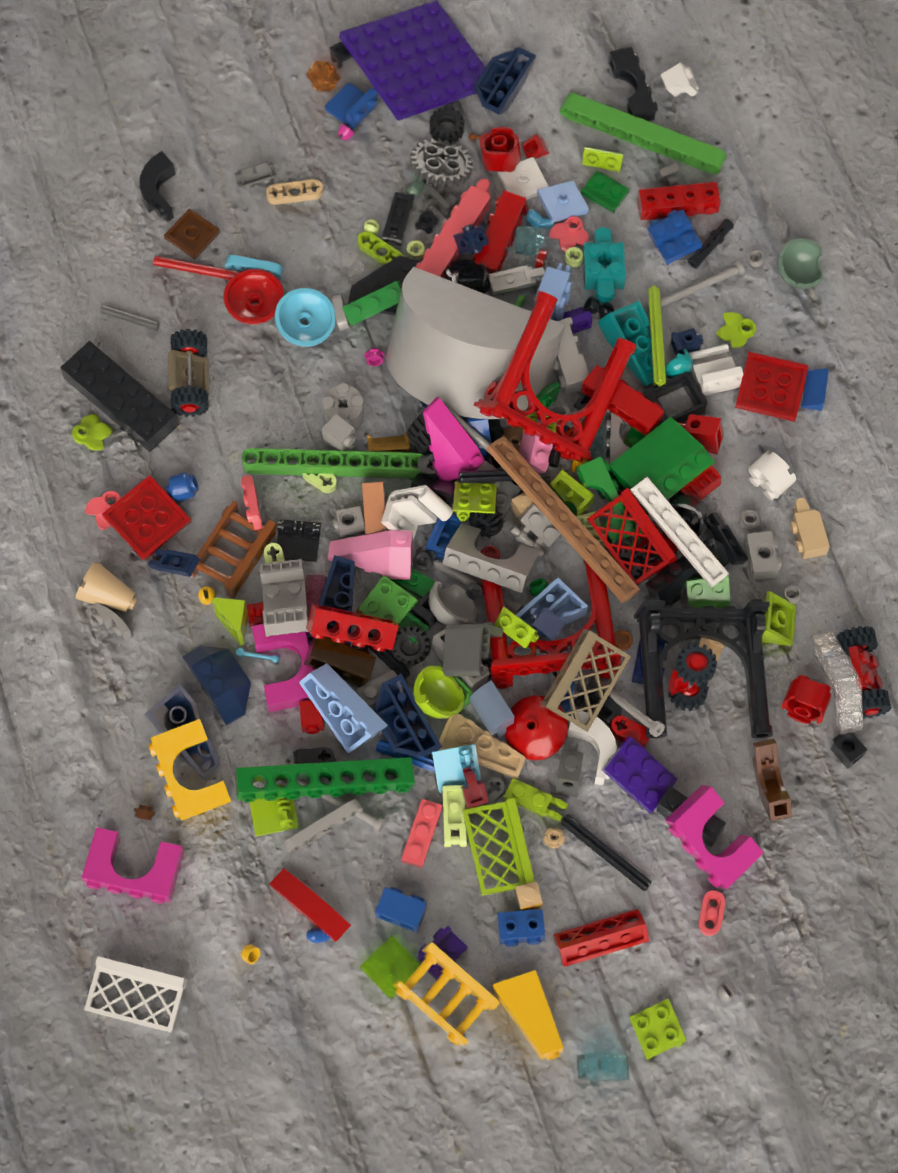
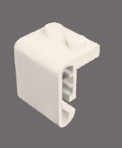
M727 344L689 352L693 359L692 376L697 382L698 391L700 394H704V396L740 388L743 371L741 366L735 367L733 358L728 356L729 347Z
M426 485L393 491L389 495L381 523L389 530L412 531L414 541L418 525L436 523L437 517L442 521H446L451 517L453 509Z

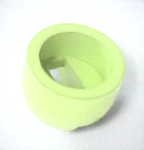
M374 219L367 220L364 224V231L371 232L375 236L378 235L380 231L378 222Z

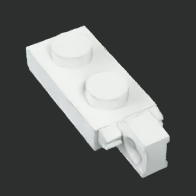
M526 265L489 274L488 278L493 295L536 285L537 281L542 280L545 272L543 267L533 269Z

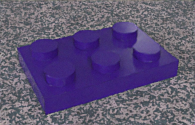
M631 736L623 741L602 768V771L648 813H653L669 787H672L678 780Z

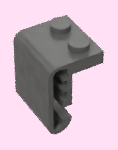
M493 622L447 625L443 657L444 676H484L487 673L488 667H480L481 658H489L490 637H502L503 628L494 626L495 623Z

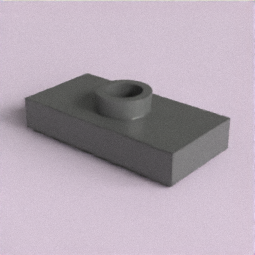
M510 481L501 482L496 490L495 508L503 513L502 518L510 510L512 499L519 496L523 491Z

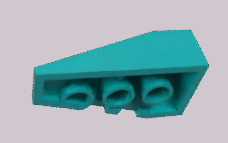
M637 301L609 313L597 323L612 348H614L617 338L626 339L637 346L634 354L630 356L627 366L642 385L646 387L654 383L651 337L648 330L650 323L640 301Z

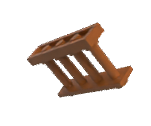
M235 501L223 510L221 520L197 554L200 561L191 575L195 578L200 570L224 583L226 595L233 599L262 557L265 547L271 543L278 532L276 523L268 520L266 525H262V529L254 530L253 522H248L246 517L238 514L239 510ZM232 520L258 533L255 542L252 541L250 543L226 530ZM223 537L246 549L247 554L243 559H238L215 546L220 538ZM211 553L235 566L236 571L232 576H227L206 565L204 562Z

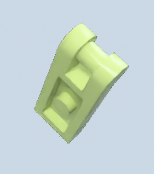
M463 785L443 786L444 847H451V845L467 847L466 827L462 810L465 809V801L461 789ZM459 830L460 836H451V831Z

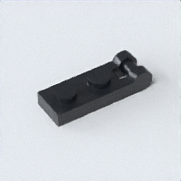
M395 192L382 235L384 242H393L397 246H402L414 203L413 195ZM391 230L397 231V235L390 234Z

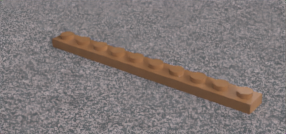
M505 436L488 445V452L622 603H625L639 593L640 588Z

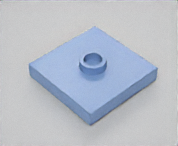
M574 181L537 189V196L552 223L568 219L571 216L588 214L589 208Z

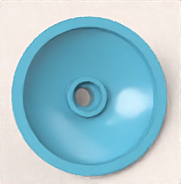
M299 288L288 292L281 298L275 311V323L279 333L290 343L302 347L315 346L325 341L331 335L336 322L335 309L331 301L321 292L310 288ZM306 320L308 324L304 325L301 321Z

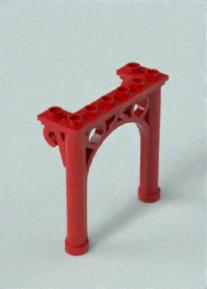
M538 291L535 298V306L507 370L499 383L492 382L487 387L484 399L474 402L473 406L479 408V413L487 417H491V415L500 419L503 417L507 419V424L516 428L518 426L523 428L522 432L533 437L536 435L540 437V442L546 445H554V450L560 453L559 456L569 461L573 459L580 463L583 460L592 461L593 457H591L589 450L630 356L634 354L637 346L626 339L617 338L595 392L588 404L572 414L561 415L550 411L535 396L530 384L529 370L534 353L558 299L546 292ZM521 380L523 390L516 391ZM521 395H526L528 400V407L524 411L517 406V399ZM533 412H535L537 416V422L533 421L532 419L526 416L531 415ZM585 416V418L583 419V421H582V423H581V422L579 421V418H582V417ZM571 421L574 426L565 434L564 425L566 422ZM556 423V433L547 428L549 424Z
M584 559L592 609L591 617L587 624L577 633L563 639L552 641L537 640L534 643L531 641L528 645L531 653L522 656L516 655L513 652L521 645L514 640L508 646L507 637L504 632L502 637H490L492 656L491 680L496 688L506 689L513 687V675L527 676L534 673L548 674L560 671L570 652H562L568 650L570 645L572 651L584 629L591 631L595 624L597 636L617 647L607 585ZM482 579L487 622L495 623L504 607L501 585ZM597 641L592 647L594 656L604 654L603 645ZM540 649V653H545L547 655L536 656V650ZM617 653L609 655L611 666H618L621 662V655ZM605 657L595 659L598 671L608 668ZM591 661L584 662L581 669H593ZM609 672L598 674L599 678L611 679Z

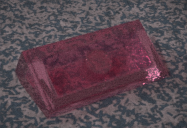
M307 575L308 617L312 604H319L327 576Z

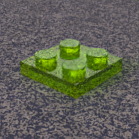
M391 936L359 968L392 1000L397 995L395 992L397 989L393 984L396 981H401L405 984L420 964Z

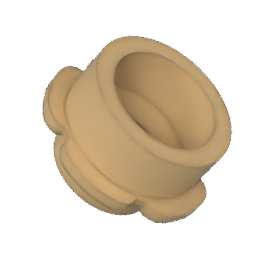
M549 828L545 831L543 841L548 847L556 849L564 844L565 836H563L561 829Z

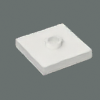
M534 157L519 162L516 169L512 172H497L506 191L526 199L536 197L537 189L549 187Z

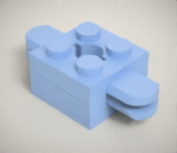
M559 263L557 269L547 266L538 291L546 292L558 299L550 317L554 321L563 319L565 313L564 306L568 305L571 297L572 282L569 281L571 266L567 265L565 270L562 271L563 263Z

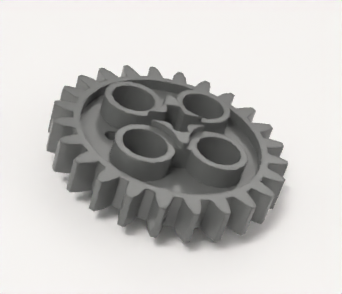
M430 138V142L424 139L423 144L418 142L417 147H413L409 158V165H411V170L415 171V176L420 175L419 180H427L426 184L433 182L434 187L441 184L442 188L445 185L452 188L453 183L459 186L460 182L465 183V180L469 179L473 169L472 156L467 155V150L462 151V145L456 147V142L450 144L448 140L442 142L440 138H438V141Z

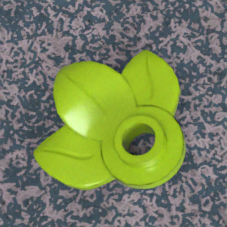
M727 312L723 313L726 325L721 327L716 332V335L724 341H731L732 348H740L747 343L748 338L755 335L756 325L751 319H744L739 313Z
M90 414L83 417L81 423L72 429L71 435L76 443L85 444L88 449L98 451L104 449L102 440L109 437L113 429L109 425L99 422V415Z

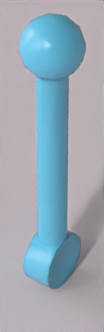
M242 648L236 650L238 657L250 656L272 660L274 663L279 661V656L276 654L270 656L246 652Z

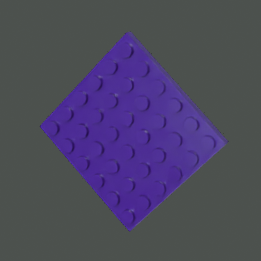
M437 0L341 31L339 34L340 40L397 121L476 94L474 85L486 68Z

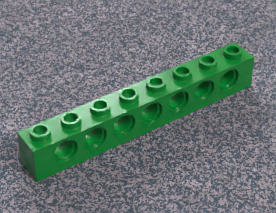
M412 757L236 768L235 771L237 800H242L243 802H253L256 799L274 801L287 797L289 800H295L301 796H309V798H319L322 795L340 797L349 793L360 796L366 792H374L375 794H384L387 791L405 793L412 790L414 784ZM392 774L395 779L389 780L385 775ZM370 775L374 780L366 781L363 776ZM347 776L352 782L346 783L342 780V777ZM327 778L330 783L323 784L319 779ZM304 779L308 784L301 785L298 783V780ZM282 780L286 783V786L280 787L275 782ZM261 782L264 784V787L257 788L253 783Z

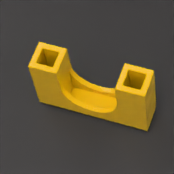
M200 719L150 738L152 743H149L148 747L152 756L157 755L159 760L156 768L160 777L165 776L167 784L163 786L167 797H173L175 805L171 807L175 818L180 817L181 821L231 802L224 781L200 790H189L182 787L174 777L173 764L178 754L187 748L208 741Z

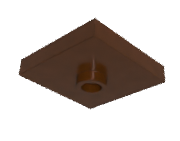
M189 208L165 233L164 238L195 260L219 235L220 229Z

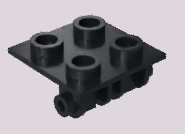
M280 519L277 525V544L283 550L284 559H302V561L317 562L321 523Z

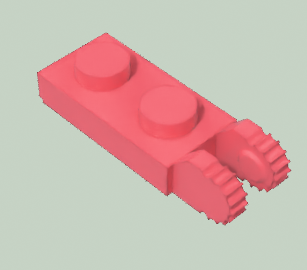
M246 475L241 479V486L244 492L245 506L250 509L246 510L248 522H253L254 530L262 529L254 480L251 475Z

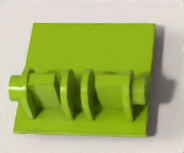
M455 482L453 511H457L459 520L466 521L470 516V512L495 514L497 484Z
M284 797L274 801L256 799L253 802H249L255 837L299 828L294 800Z
M669 998L629 1017L647 1060L675 1046L676 1048L680 1047L687 1041Z

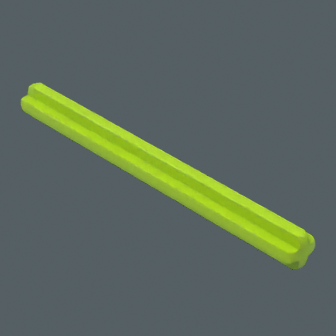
M652 286L648 289L653 377L654 384L661 387L666 384L660 288Z

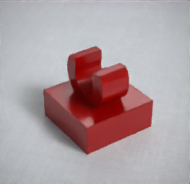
M264 603L246 604L249 627L264 624Z

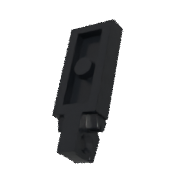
M711 513L707 517L705 524L707 529H710L713 533L714 539L723 544L729 563L731 565H741L747 562L748 557L729 526L723 524L717 513Z

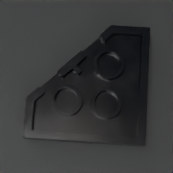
M398 256L351 286L348 304L395 281H400L402 285L410 270L419 263V259ZM398 304L379 313L395 316Z

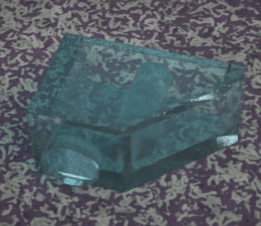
M598 1051L578 1055V1079L588 1081L629 1080L628 1056Z

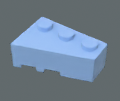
M557 578L517 613L516 616L530 625L532 614L537 609L541 610L546 607L568 624L587 616L588 605Z

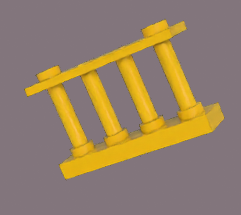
M433 942L427 943L422 949L426 954L424 961L405 984L401 981H396L393 984L397 989L395 992L404 1000L408 998L448 1033L447 1038L456 1046L458 1044L466 1045L469 1041L463 1037V1034L483 1010H487V1008L494 1010L500 1001ZM437 963L443 969L441 971L442 975L424 997L420 999L411 990L431 965ZM454 978L460 984L458 986L460 989L442 1011L437 1014L428 1005L449 979L452 980ZM471 993L477 999L475 1001L477 1004L455 1030L445 1020L466 994L469 995Z

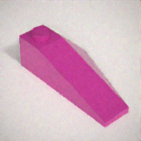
M436 397L424 409L423 415L426 431L430 434L431 439L429 447L434 455L433 468L440 480L448 482L458 479L460 471L477 470L485 459L476 444L440 398Z

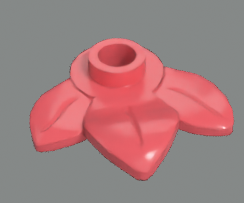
M576 216L569 217L564 223L555 224L549 232V238L559 239V245L563 252H566L571 247H576L577 244L584 246V243H588L589 240L588 233L583 229V222Z
M107 491L102 497L92 498L86 505L85 513L96 515V523L100 530L110 527L108 522L102 517V513L113 505L108 504L107 501L113 499L116 503L121 499V496L115 491Z

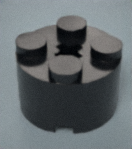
M676 495L669 503L682 518L686 519L684 521L699 537L707 519L705 504L691 495Z

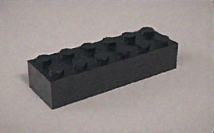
M90 340L60 367L63 377L68 383L149 452L179 426L177 416L171 409Z

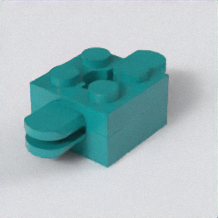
M605 227L596 229L593 243H584L583 247L584 290H596L597 300L602 303L613 301L615 289H624L626 280L624 242H613L611 230Z

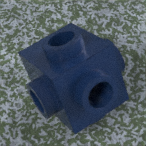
M473 224L462 227L463 231L453 235L460 254L471 252L473 255L483 251V246L489 244L483 225L474 227Z

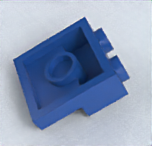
M676 210L672 211L666 219L662 221L654 220L650 227L647 228L649 237L666 265L702 248V243L683 210L679 212Z

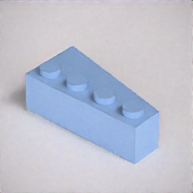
M327 663L309 673L299 682L348 754L364 745L388 726Z

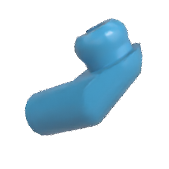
M531 209L527 212L526 218L528 222L536 229L554 226V222L552 223L550 218H542L536 210Z

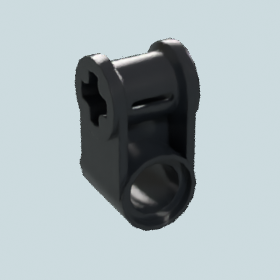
M328 747L293 751L294 764L324 763V756H328L327 762H336L333 751Z

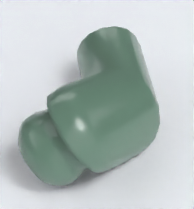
M414 171L411 174L413 183L406 189V193L418 196L424 190L423 185L425 184L423 180H419L420 175H414Z

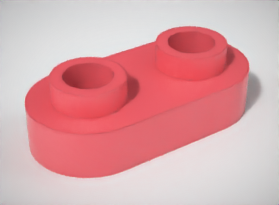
M718 891L707 892L702 900L698 927L701 933L706 936L716 935L722 925L725 898ZM714 900L717 906L712 907L709 902ZM711 922L713 928H707L705 923Z

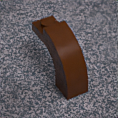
M775 739L753 743L754 757L752 759L756 782L763 806L770 821L792 817L791 798L781 778Z

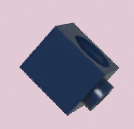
M546 607L541 610L537 609L530 617L532 620L530 626L548 641L554 640L566 624Z

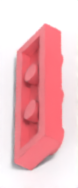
M425 799L421 800L401 862L423 868L443 805Z

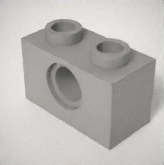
M772 531L746 534L744 544L748 557L751 581L776 578L778 571L781 570V559L776 556L778 545L776 538L772 536ZM765 553L768 555V558H762L759 554Z

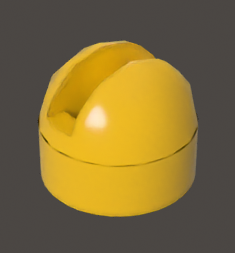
M209 586L202 587L198 592L199 601L205 605L211 604V600L216 597L214 590ZM205 591H207L209 595V598L205 599L204 596Z
M247 944L240 954L245 962L254 964L260 957V949L254 945Z

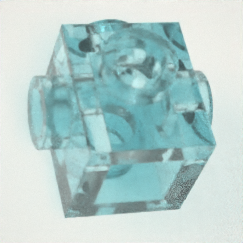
M517 226L515 254H524L526 256L538 255L540 247H544V235H540L541 227Z

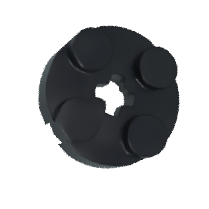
M458 260L452 263V267L449 268L448 266L446 268V279L468 288H481L486 280V267L482 263H480V266L475 264L474 260Z

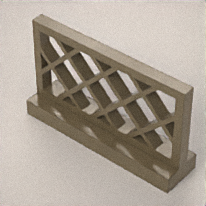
M584 629L541 705L588 732L631 656L600 638L594 632ZM596 641L603 645L604 654L593 655L592 647ZM616 653L621 655L623 659L620 664L612 667L609 655ZM605 657L608 668L597 671L595 659ZM591 661L593 673L583 675L581 670L582 664ZM609 672L610 682L607 685L601 686L598 674ZM595 676L597 687L586 690L584 678ZM580 680L583 691L572 694L570 685L573 681ZM598 691L600 696L598 703L590 705L587 693ZM584 694L586 706L575 709L573 697ZM562 700H570L571 711L562 712L557 708ZM588 711L589 718L585 725L578 721L576 712Z

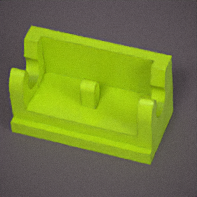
M561 470L558 476L550 483L564 501H570L575 505L577 509L576 516L583 515L594 503V495L564 470Z

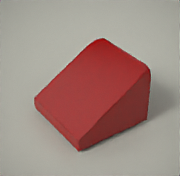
M537 134L521 144L527 159L532 157L537 159L550 154L543 138Z

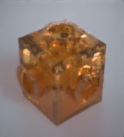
M318 60L315 61L305 74L311 81L312 87L318 92H331L341 79L336 73L334 66L329 62Z

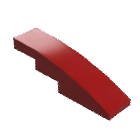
M285 868L269 883V886L301 915L303 914L317 928H320L335 943L351 927V924Z

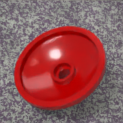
M259 269L246 270L235 275L227 283L223 295L224 304L228 313L237 321L245 324H261L275 317L276 307L284 296V290L280 281L273 274Z
M533 695L525 697L510 709L514 715V723L506 727V741L511 748L528 760H544L553 756L561 749L568 735V720L541 705L545 696ZM559 705L557 709L564 712L562 707ZM535 722V728L530 730V723Z

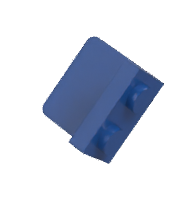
M347 83L325 105V110L353 130L378 105L377 91L370 88L366 93H363L351 83Z

